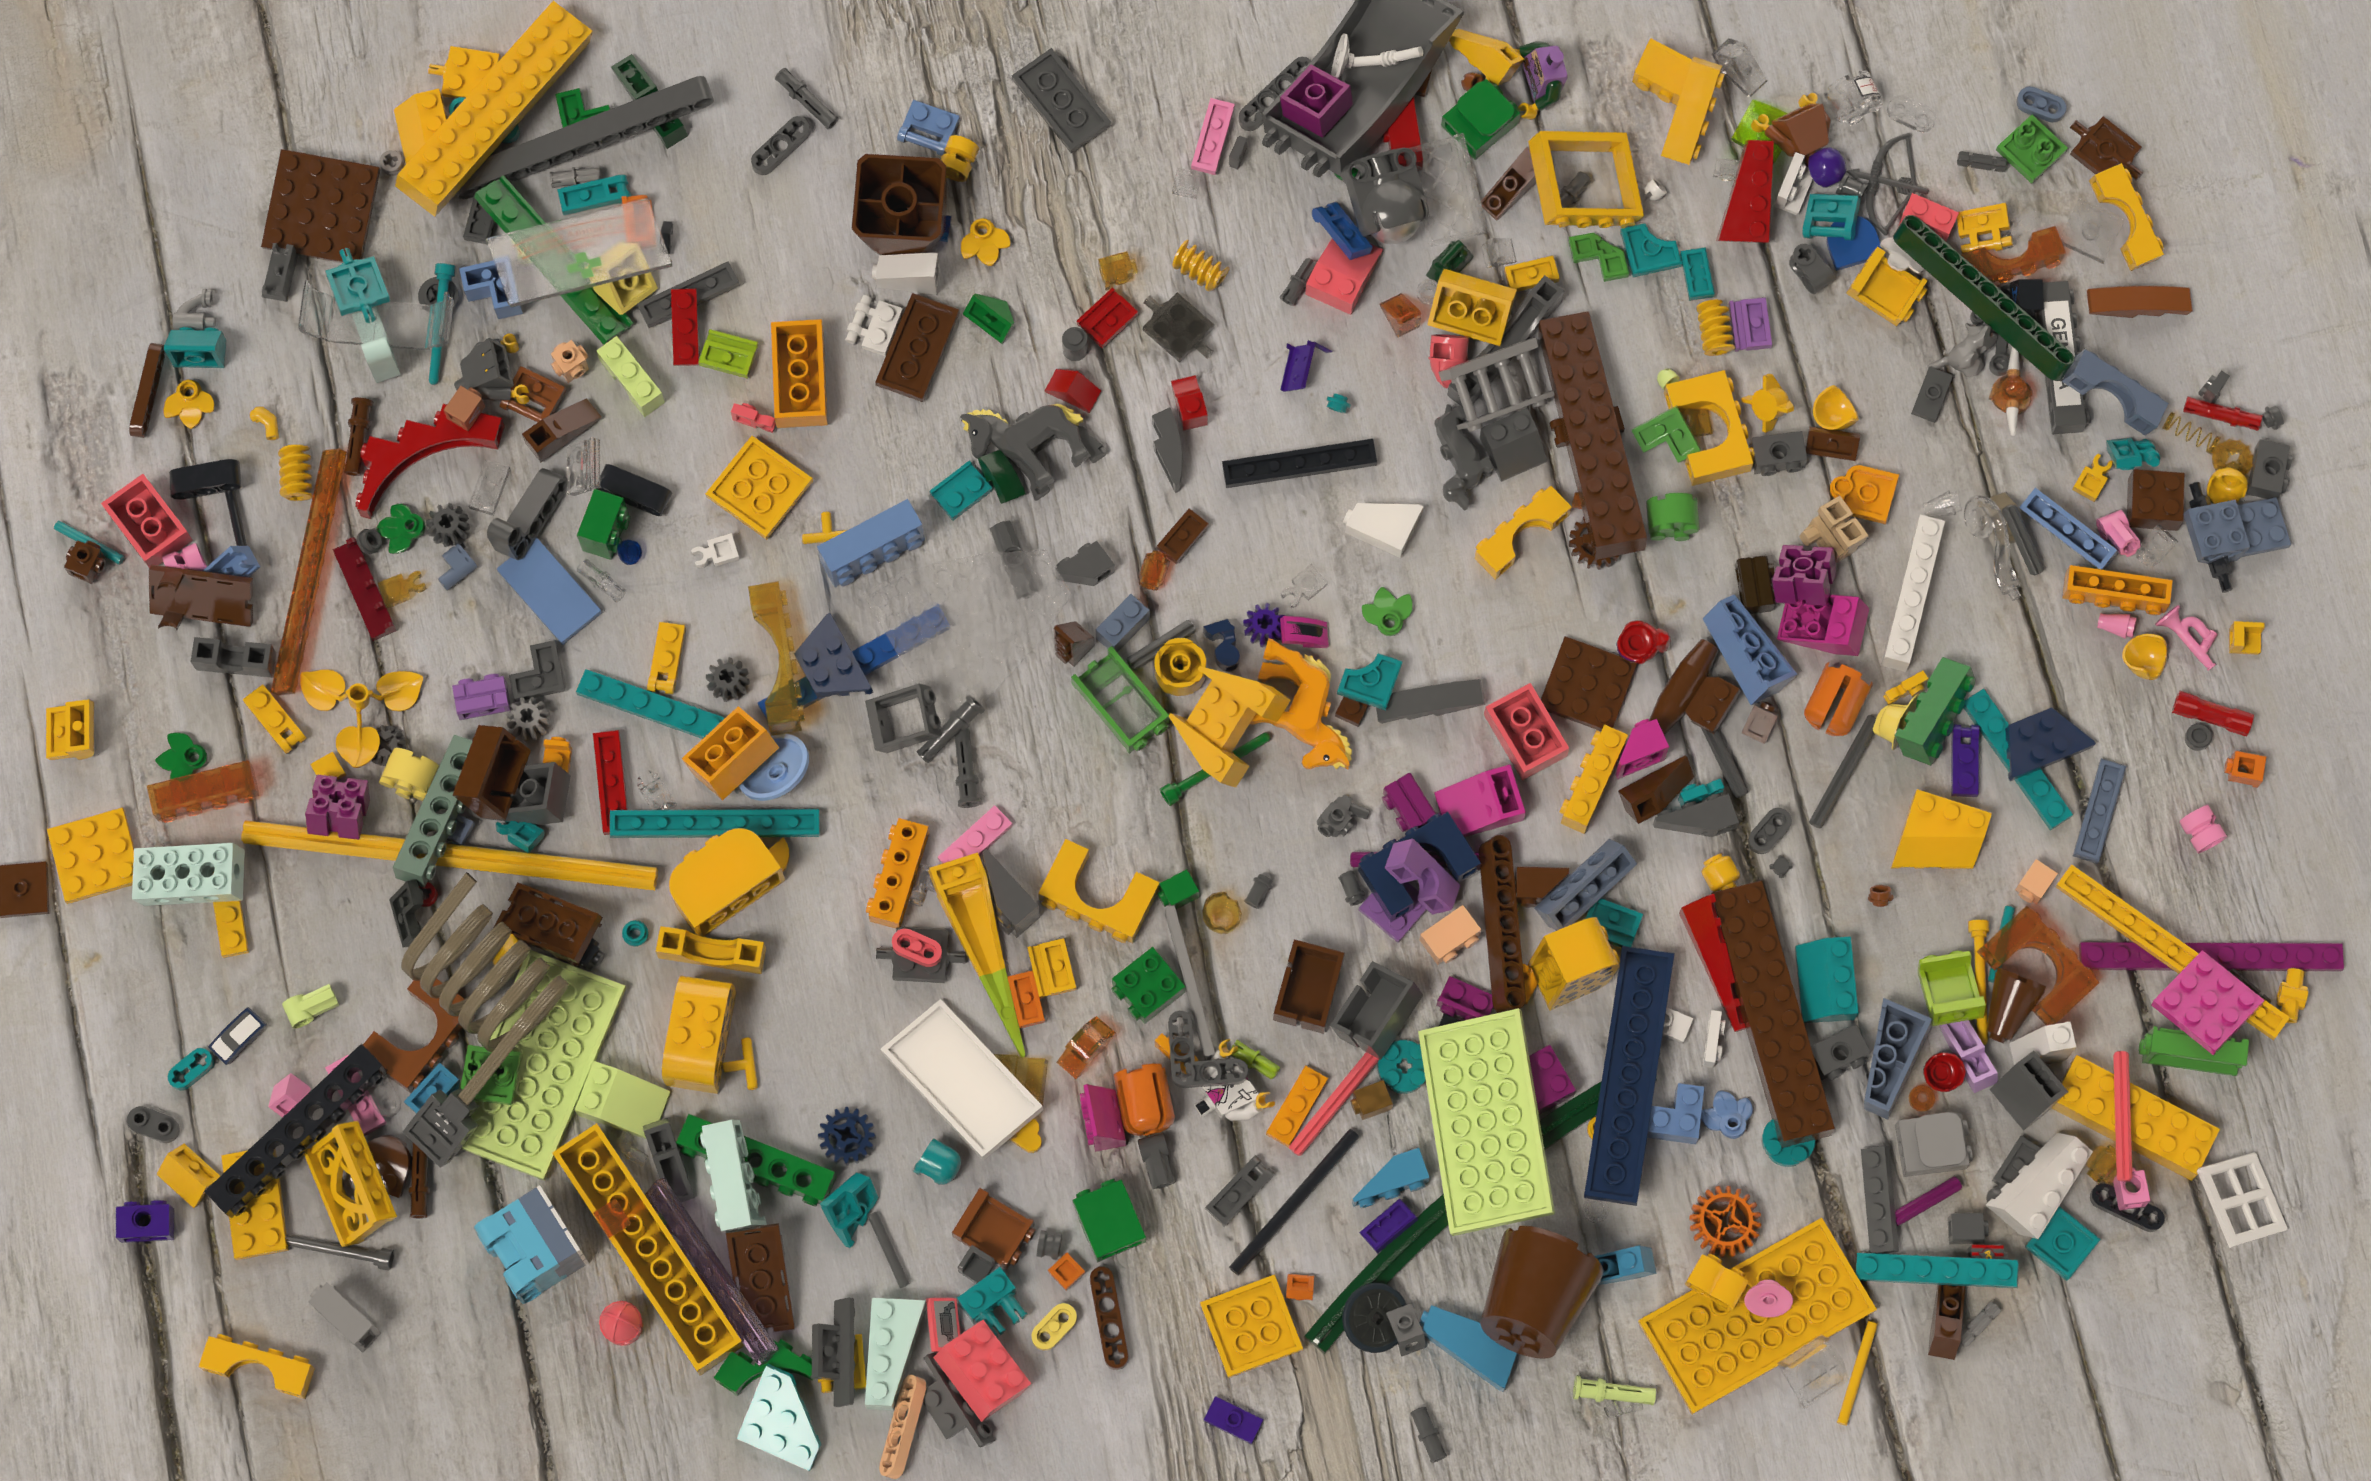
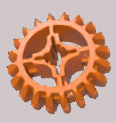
M1716 1186L1715 1195L1708 1189L1705 1192L1707 1199L1699 1196L1697 1201L1700 1205L1694 1204L1691 1208L1697 1214L1690 1215L1689 1220L1697 1223L1690 1226V1231H1699L1693 1239L1694 1241L1704 1240L1700 1245L1701 1249L1710 1245L1709 1254H1714L1716 1249H1719V1257L1723 1258L1726 1250H1728L1730 1257H1734L1736 1253L1735 1248L1739 1253L1743 1254L1745 1252L1743 1244L1751 1248L1754 1243L1750 1238L1757 1239L1759 1233L1753 1229H1760L1761 1223L1753 1220L1760 1218L1761 1213L1752 1212L1757 1207L1756 1202L1748 1205L1746 1202L1750 1199V1195L1747 1194L1742 1199L1739 1197L1741 1194V1189L1739 1188L1735 1194H1731V1186L1726 1187L1725 1193H1722L1720 1186ZM1718 1202H1729L1727 1208L1723 1211L1707 1209ZM1736 1206L1743 1212L1746 1218V1226L1742 1225V1222L1735 1217ZM1730 1211V1215L1728 1217L1729 1224L1727 1225V1227H1724L1722 1232H1720L1722 1227L1721 1219H1723L1724 1216L1726 1217L1727 1213ZM1704 1217L1714 1224L1716 1228L1714 1237L1707 1231ZM1728 1232L1743 1234V1236L1734 1241H1721L1724 1234Z

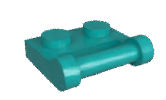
M1810 194L1802 230L1803 238L1812 239L1813 236L1843 237L1845 240H1854L1855 226L1861 202L1859 196ZM1815 221L1845 222V227L1814 226Z

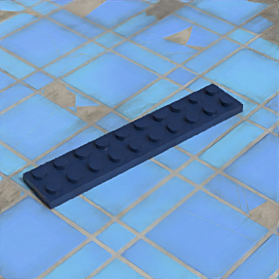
M1622 946L1584 1198L1637 1206L1675 953Z

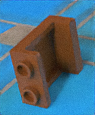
M979 1188L952 1231V1236L968 1247H971V1245L975 1246L994 1258L996 1264L1007 1270L1010 1264L1016 1265L1022 1255V1252L1019 1251L1024 1242L1029 1243L1036 1229L1033 1228L1035 1226L1034 1220L1025 1218L990 1197L989 1193Z

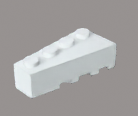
M2056 1133L2035 1154V1159L2028 1166L2024 1165L2018 1171L2019 1175L2011 1183H2007L2001 1189V1194L1996 1199H1991L1986 1206L2019 1235L2039 1239L2093 1151L2075 1136Z

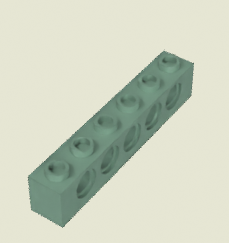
M457 735L453 736L393 865L396 879L405 882L417 879L418 886L424 888L428 879H433L436 872L435 864L438 858H442L446 851L447 844L445 842L448 836H452L455 832L457 816L459 813L462 814L466 807L453 796V792H448L447 790L455 787L462 771L457 768L464 765L472 740ZM441 809H446V810H447V811H446L445 813H443V814H437V813H436L437 811H439V810H441ZM431 831L437 832L434 836H426ZM421 853L427 854L424 858H416Z

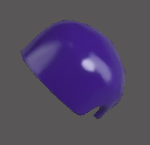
M1823 148L1809 157L1808 168L1810 175L1816 184L1821 187L1827 188L1839 183L1846 173L1845 159L1835 148Z

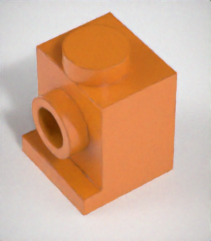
M2235 751L2231 758H2227L2225 762L2224 773L2229 774L2228 781L2252 785V787L2258 788L2263 781L2266 756ZM2238 768H2244L2247 773L2239 772Z

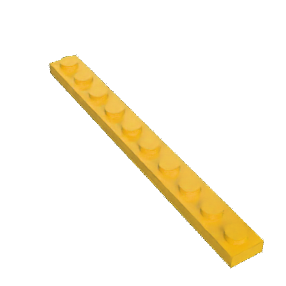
M2072 864L2055 886L2178 974L2199 954ZM2264 1000L2262 1006L2246 1022L2274 1040L2290 1017Z

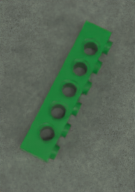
M688 1114L676 1141L678 1148H681L680 1152L691 1158H695L698 1155L708 1159L706 1149L700 1147V1134L703 1132L702 1126L713 1123ZM744 1136L748 1150V1156L744 1157L745 1162H749L755 1156L763 1159L759 1167L752 1168L754 1173L753 1182L764 1187H768L769 1184L778 1187V1192L792 1197L793 1194L801 1196L804 1203L817 1207V1204H820L829 1196L837 1178L834 1171ZM778 1166L787 1168L786 1174L781 1178L773 1176V1171ZM802 1176H808L811 1178V1183L807 1187H799L797 1185L798 1179Z

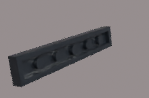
M1373 439L1222 461L1226 488L1377 466Z

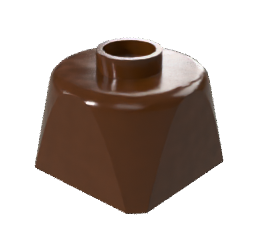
M863 155L857 160L852 218L853 232L871 250L879 255L927 253L932 250L942 238L946 226L947 182L946 165L939 158Z

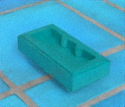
M1706 247L1681 251L1680 257L1689 301L1714 297L1715 293Z

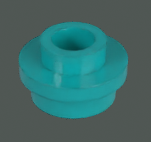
M1335 393L1333 397L1327 396L1326 399L1328 401L1327 408L1346 414L1347 408L1350 409L1351 404L1347 403V397Z
M633 920L623 927L622 937L630 946H640L648 939V928L641 921ZM634 930L640 931V936L633 938L631 933Z

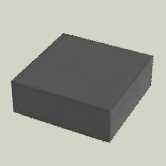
M1237 137L1229 155L1230 167L1238 170L1247 150V138Z

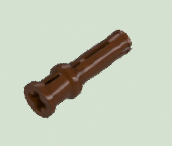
M355 397L351 398L353 408L351 418L348 419V425L351 429L344 474L350 476H360L362 461L360 454L365 443L366 430H369L371 425L369 421L370 408L374 405V402L370 399Z

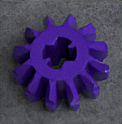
M1266 603L1263 610L1258 604L1255 605V612L1248 610L1247 616L1249 619L1243 620V626L1247 627L1244 630L1245 636H1251L1250 642L1252 644L1260 640V647L1263 648L1265 641H1268L1269 638L1274 641L1275 639L1282 640L1280 619L1285 615H1278V607L1271 611L1270 604ZM1263 622H1268L1267 629L1261 628Z

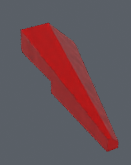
M1711 894L1681 907L1679 914L1734 1032L1745 1030L1746 1026L1739 1008L1740 1001L1736 997L1732 984L1735 982L1727 945L1720 927L1722 925L1720 917H1717L1714 902H1716L1715 895Z

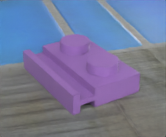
M1766 297L1743 299L1736 302L1729 301L1735 352L1745 349L1748 351L1771 348L1772 339Z

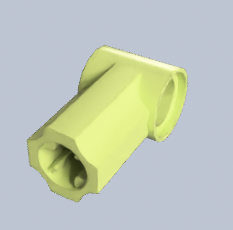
M330 984L306 995L293 996L284 1001L282 1006L292 1028L297 1029L311 1023L314 1017L339 1006V1003Z

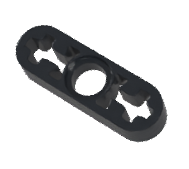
M2100 1183L2090 1193V1201L2093 1206L2144 1231L2155 1232L2164 1224L2165 1217L2163 1212L2149 1203L2142 1207L2144 1210L2141 1213L2149 1216L2151 1213L2156 1215L2155 1220L2158 1223H2153L2152 1225L2147 1224L2148 1219L2140 1216L2138 1220L2135 1219L2140 1208H2134L2133 1214L2126 1215L2119 1210L2117 1201L2114 1209L2110 1207L2113 1203L2112 1201L2105 1199L2104 1202H2100V1196L2096 1192L2100 1193L2102 1190L2107 1192L2106 1196L2108 1198L2115 1199V1188L2109 1184Z

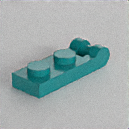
M616 175L557 189L563 215L616 203L622 204V196H631V192L627 190V176ZM609 188H617V192L610 194Z

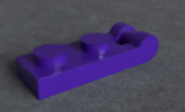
M1954 724L1951 732V796L1978 797L1979 725H1971L1969 728ZM1961 737L1969 738V744H1961Z

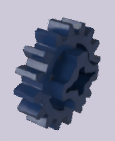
M845 1107L844 1113L841 1114L838 1109H835L836 1116L832 1118L827 1114L826 1119L828 1123H820V1128L824 1133H819L818 1139L825 1140L820 1144L821 1150L828 1148L825 1155L827 1158L834 1155V1162L836 1164L841 1159H844L846 1166L849 1165L850 1159H854L856 1164H858V1156L862 1155L867 1158L866 1149L874 1148V1145L869 1141L876 1139L875 1133L869 1132L874 1128L873 1123L866 1124L868 1115L865 1114L859 1117L860 1111L857 1108L853 1114L850 1113L848 1107ZM842 1120H847L846 1123L836 1125V1123ZM858 1123L864 1130V1137L856 1131ZM850 1131L853 1138H847L846 1141H843L841 1134L846 1135ZM829 1135L837 1139L836 1149L830 1144ZM854 1147H857V1148H858L857 1150H855V1151H853V1152L847 1153V1151H848L849 1149H851V1148H854Z

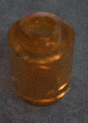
M1153 550L1152 553H1146L1138 576L1140 586L1157 591L1159 586L1163 585L1170 564L1166 554Z

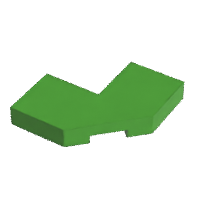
M1594 232L1569 237L1568 241L1573 263L1598 259L1604 282L1629 277L1623 250L1602 240V237Z

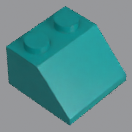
M181 327L179 330L170 331L164 345V351L173 367L224 368L226 338L223 332L216 328L194 330L189 327Z

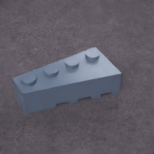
M1883 998L1865 1094L1864 1109L1888 1120L1931 1030L1932 1018L1886 998Z

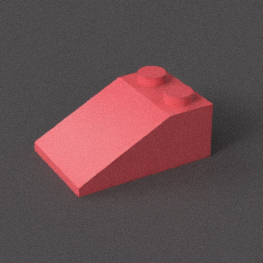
M1331 239L1306 283L1305 295L1351 315L1383 249L1371 244L1372 250L1370 254L1349 260L1336 242Z

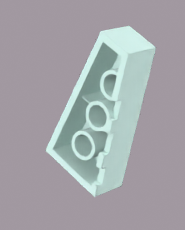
M727 1120L702 1126L703 1132L700 1134L703 1148H706L708 1159L705 1160L707 1173L711 1174L712 1185L710 1186V1194L713 1201H716L715 1221L717 1226L720 1227L721 1231H730L767 1225L765 1216L760 1217L757 1209L758 1205L761 1204L759 1193H756L751 1185L754 1173L749 1162H745L744 1157L748 1156V1150L740 1120Z
M872 1298L865 1406L867 1409L894 1411L904 1374L927 1307L925 1300Z

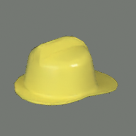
M1919 694L1915 695L1908 705H1887L1877 715L1873 732L1891 742L1892 750H1895L1898 745L1895 733L1898 728L1904 730L1907 723L1905 722V717L1909 711L1915 712L1916 699Z

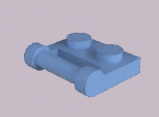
M913 100L904 123L898 132L897 140L903 143L908 141L937 151V154L942 156L946 154L944 149L949 137L954 135L960 116ZM911 128H914L922 132L942 138V140L938 142L936 140L910 132Z

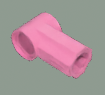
M2122 510L2115 511L2096 520L2100 536L2104 540L2109 539L2121 555L2130 557L2141 547L2140 540L2131 530L2128 519Z

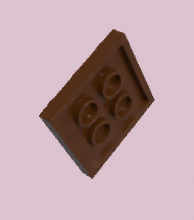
M1564 636L1541 701L1549 713L1602 731L1604 724L1613 728L1637 663Z

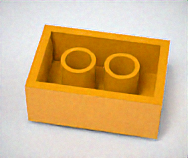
M738 706L681 759L692 774L723 801L775 753L779 746L763 726Z

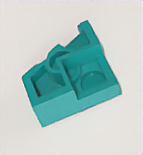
M856 1172L820 1203L828 1222L846 1247L851 1248L854 1245L855 1241L851 1238L858 1225L864 1226L869 1211L874 1207L879 1197L871 1178Z

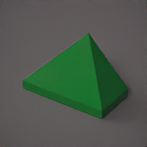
M973 294L963 312L965 317L1001 344L1004 343L1014 325L1007 301Z

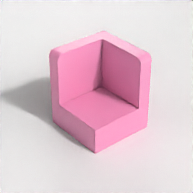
M290 1073L273 1087L268 1107L283 1118L310 1092V1087Z

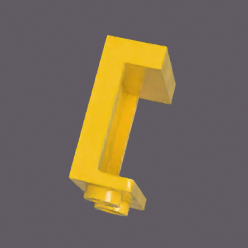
M1877 246L1846 294L1897 326L1902 320L1904 322L1908 321L1914 312V309L1911 308L1915 300L1919 302L1927 291L1924 286L1928 280L1925 278L1919 280L1907 271L1892 269L1887 263V258L1884 257L1886 252Z

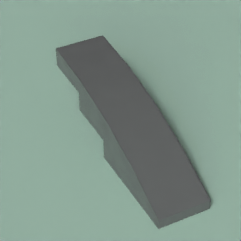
M1480 679L1394 692L1391 694L1386 711L1376 708L1378 722L1383 724L1403 718L1411 720L1432 714L1440 716L1485 705L1482 683Z

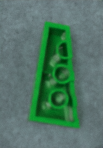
M1942 657L1927 681L1928 691L1921 692L1916 699L1915 712L1909 711L1906 715L1905 722L1907 723L1904 730L1898 728L1895 733V738L1903 756L1932 766L1935 758L1938 759L1943 749L1942 743L1945 737L1951 734L1956 715L1960 714L1963 710L1964 698L1967 692H1971L1975 685V677L1970 666Z

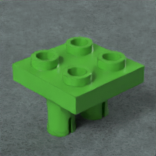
M2030 115L1997 146L1996 151L2003 158H2006L2032 184L2067 152L2068 147L2037 118Z
M468 1045L460 1087L462 1090L492 1052L487 1051L484 1047ZM511 1051L473 1100L512 1105L521 1053Z

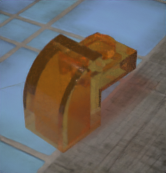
M1094 1017L1072 1037L1065 1046L1066 1050L1056 1063L1075 1079L1079 1078L1093 1058L1104 1051L1116 1032L1100 1018Z

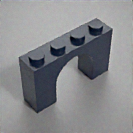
M1448 812L1443 815L1440 813L1433 815L1427 820L1426 825L1421 828L1415 826L1409 829L1402 839L1398 841L1396 839L1390 840L1383 845V850L1376 854L1370 852L1360 859L1358 871L1390 922L1410 912L1414 907V902L1403 884H1400L1385 869L1393 843L1414 839L1424 850L1437 854L1458 883L1480 871L1481 863Z

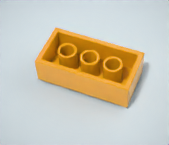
M822 319L771 322L774 417L777 428L828 425Z

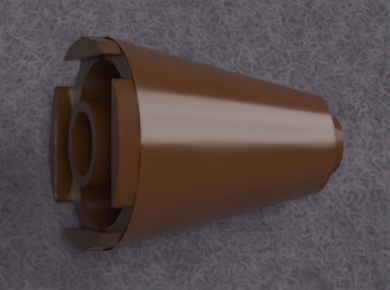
M1998 968L1995 972L1986 1031L1991 1033L1989 1038L2003 1044L2006 1039L2011 1041L2045 993L2046 986L2031 979L2021 977L2016 973Z

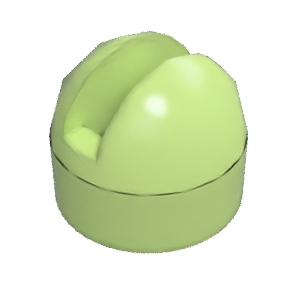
M1671 369L1661 370L1657 375V382L1663 390H1665L1666 384L1678 382L1680 379Z

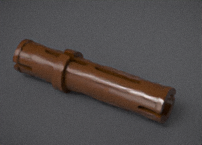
M415 1143L412 1146V1181L408 1192L411 1195L410 1217L423 1219L427 1218V1195L430 1194V1188L427 1187L428 1156Z

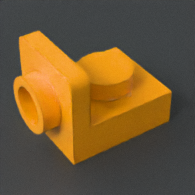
M551 737V740L544 739L543 763L555 762L569 774L572 755L570 742H567L562 737Z

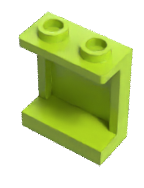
M1953 951L1941 956L1929 955L1919 960L1917 973L1929 1017L1932 1018V1026L1984 1018L1986 1003L1984 996L1980 997L1971 966L1972 955L1970 951Z

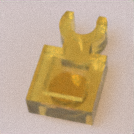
M420 571L412 572L408 579L405 580L402 574L377 583L387 608L411 600L409 592L420 593L427 589L425 583L420 585L414 584L416 579L422 577Z

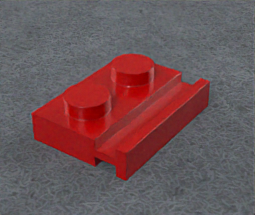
M1112 287L1076 323L1103 349L1138 316V311L1121 295L1115 292V289Z

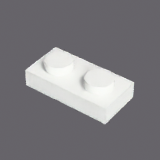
M1711 1010L1709 1014L1702 1067L1713 1068L1715 1061H1720L1722 1045H1718L1719 1035H1724L1725 1020H1721L1722 1011Z

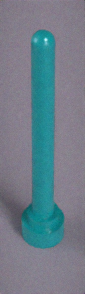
M436 263L434 272L437 275L436 280H439L429 371V383L431 385H436L439 382L449 282L452 281V277H455L456 266L445 263Z

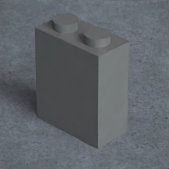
M2035 1051L2017 1062L1989 1089L2023 1131L2040 1119L2068 1093L2066 1088Z

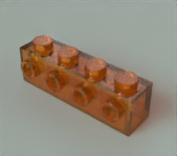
M249 760L147 785L153 816L157 821L164 823L175 821L178 816L186 814L187 816H196L201 814L202 810L209 808L214 810L223 809L229 803L237 801L238 803H247L252 801L253 797L260 796L254 768Z

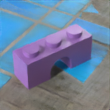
M1414 839L1393 843L1385 869L1400 884L1418 880L1419 894L1417 900L1432 915L1452 910L1461 885Z

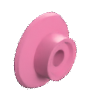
M1763 1280L1746 1293L1744 1302L1747 1309L1755 1315L1777 1317L1783 1315L1791 1308L1793 1298L1790 1292L1778 1282Z

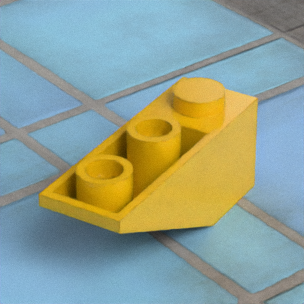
M1454 30L1449 39L1454 49L1460 51L1472 66L1477 67L1489 82L1495 83L1498 86L1510 81L1524 60L1507 42L1466 30Z

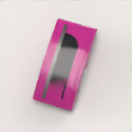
M1283 616L1280 619L1282 644H1303L1304 648L1329 647L1327 622L1294 616Z

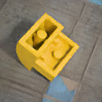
M87 699L65 702V706L46 708V758L58 760L75 757L78 760L92 757L94 755V702Z

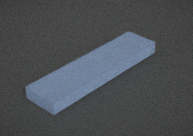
M2101 758L2073 857L2096 864L2099 863L2126 766Z

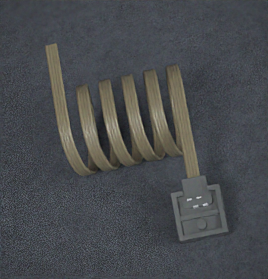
M468 872L464 874L410 944L401 962V968L405 974L412 980L420 981L422 990L431 998H440V1006L449 1015L459 1016V1024L468 1033L478 1034V1042L487 1051L492 1052L463 1090L459 1088L450 1093L449 1096L442 1090L431 1094L402 1131L440 1168L451 1162L479 1126L471 1118L479 1107L473 1100L517 1043L548 1015L569 986V983L560 975L554 978L508 1032L490 1040L498 1025L524 1003L550 968V965L542 958L535 960L488 1015L471 1022L478 1008L493 997L509 981L531 951V948L523 940L516 942L495 964L468 998L452 1004L458 991L485 969L510 937L512 930L504 922H500L475 947L449 980L433 987L439 973L456 961L471 946L490 921L493 912L484 904L477 907L463 921L429 963L413 969L422 952L477 881Z

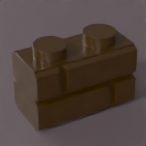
M1766 555L1736 560L1735 571L1742 605L1750 614L1773 611L1776 603L1774 588H1772L1771 582L1775 573L1773 563H1768Z

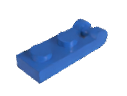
M1337 202L1327 204L1325 208L1320 206L1312 210L1314 221L1321 223L1349 260L1371 253L1372 245L1361 235L1356 225Z

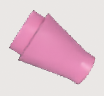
M2100 613L2097 628L2124 639L2126 637L2133 638L2137 618L2131 617V614Z

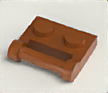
M520 366L513 378L514 386L510 390H514L518 385H525L529 393H522L520 396H528L530 401L545 407V409L540 413L518 403L514 398L501 400L500 408L510 409L538 423L555 412L566 392V388Z

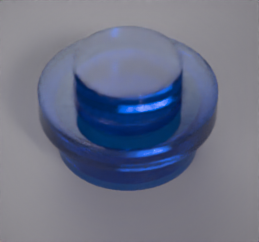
M629 539L622 541L618 546L620 560L626 565L636 564L642 556V549L639 543Z

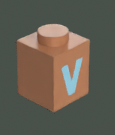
M460 386L444 409L447 419L469 431L485 408L482 395L471 387L467 390Z

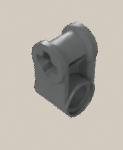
M1800 244L1794 249L1789 265L1811 294H1816L1835 280V275L1831 268L1820 258L1812 246Z

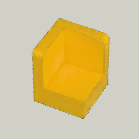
M2234 621L2229 628V653L2260 654L2261 633L2265 629V623Z

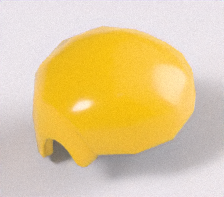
M2231 467L2218 469L2211 475L2208 481L2207 496L2213 504L2236 500V503H2238L2246 495L2248 489L2247 479L2240 471Z

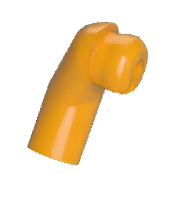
M1523 964L1525 1004H1527L1538 982L1532 968Z

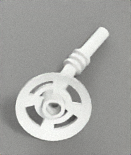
M1343 33L1336 49L1331 75L1339 79L1345 68L1397 65L1399 61L1423 56V49L1420 46L1402 51L1391 50L1381 52L1380 55L1354 57V54L1349 53L1348 35Z

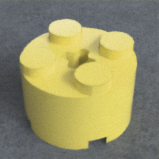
M394 748L379 783L385 787L397 789L395 794L400 797L410 799L412 795L414 798L423 801L439 765L427 757L421 756L419 758L413 756L414 752Z

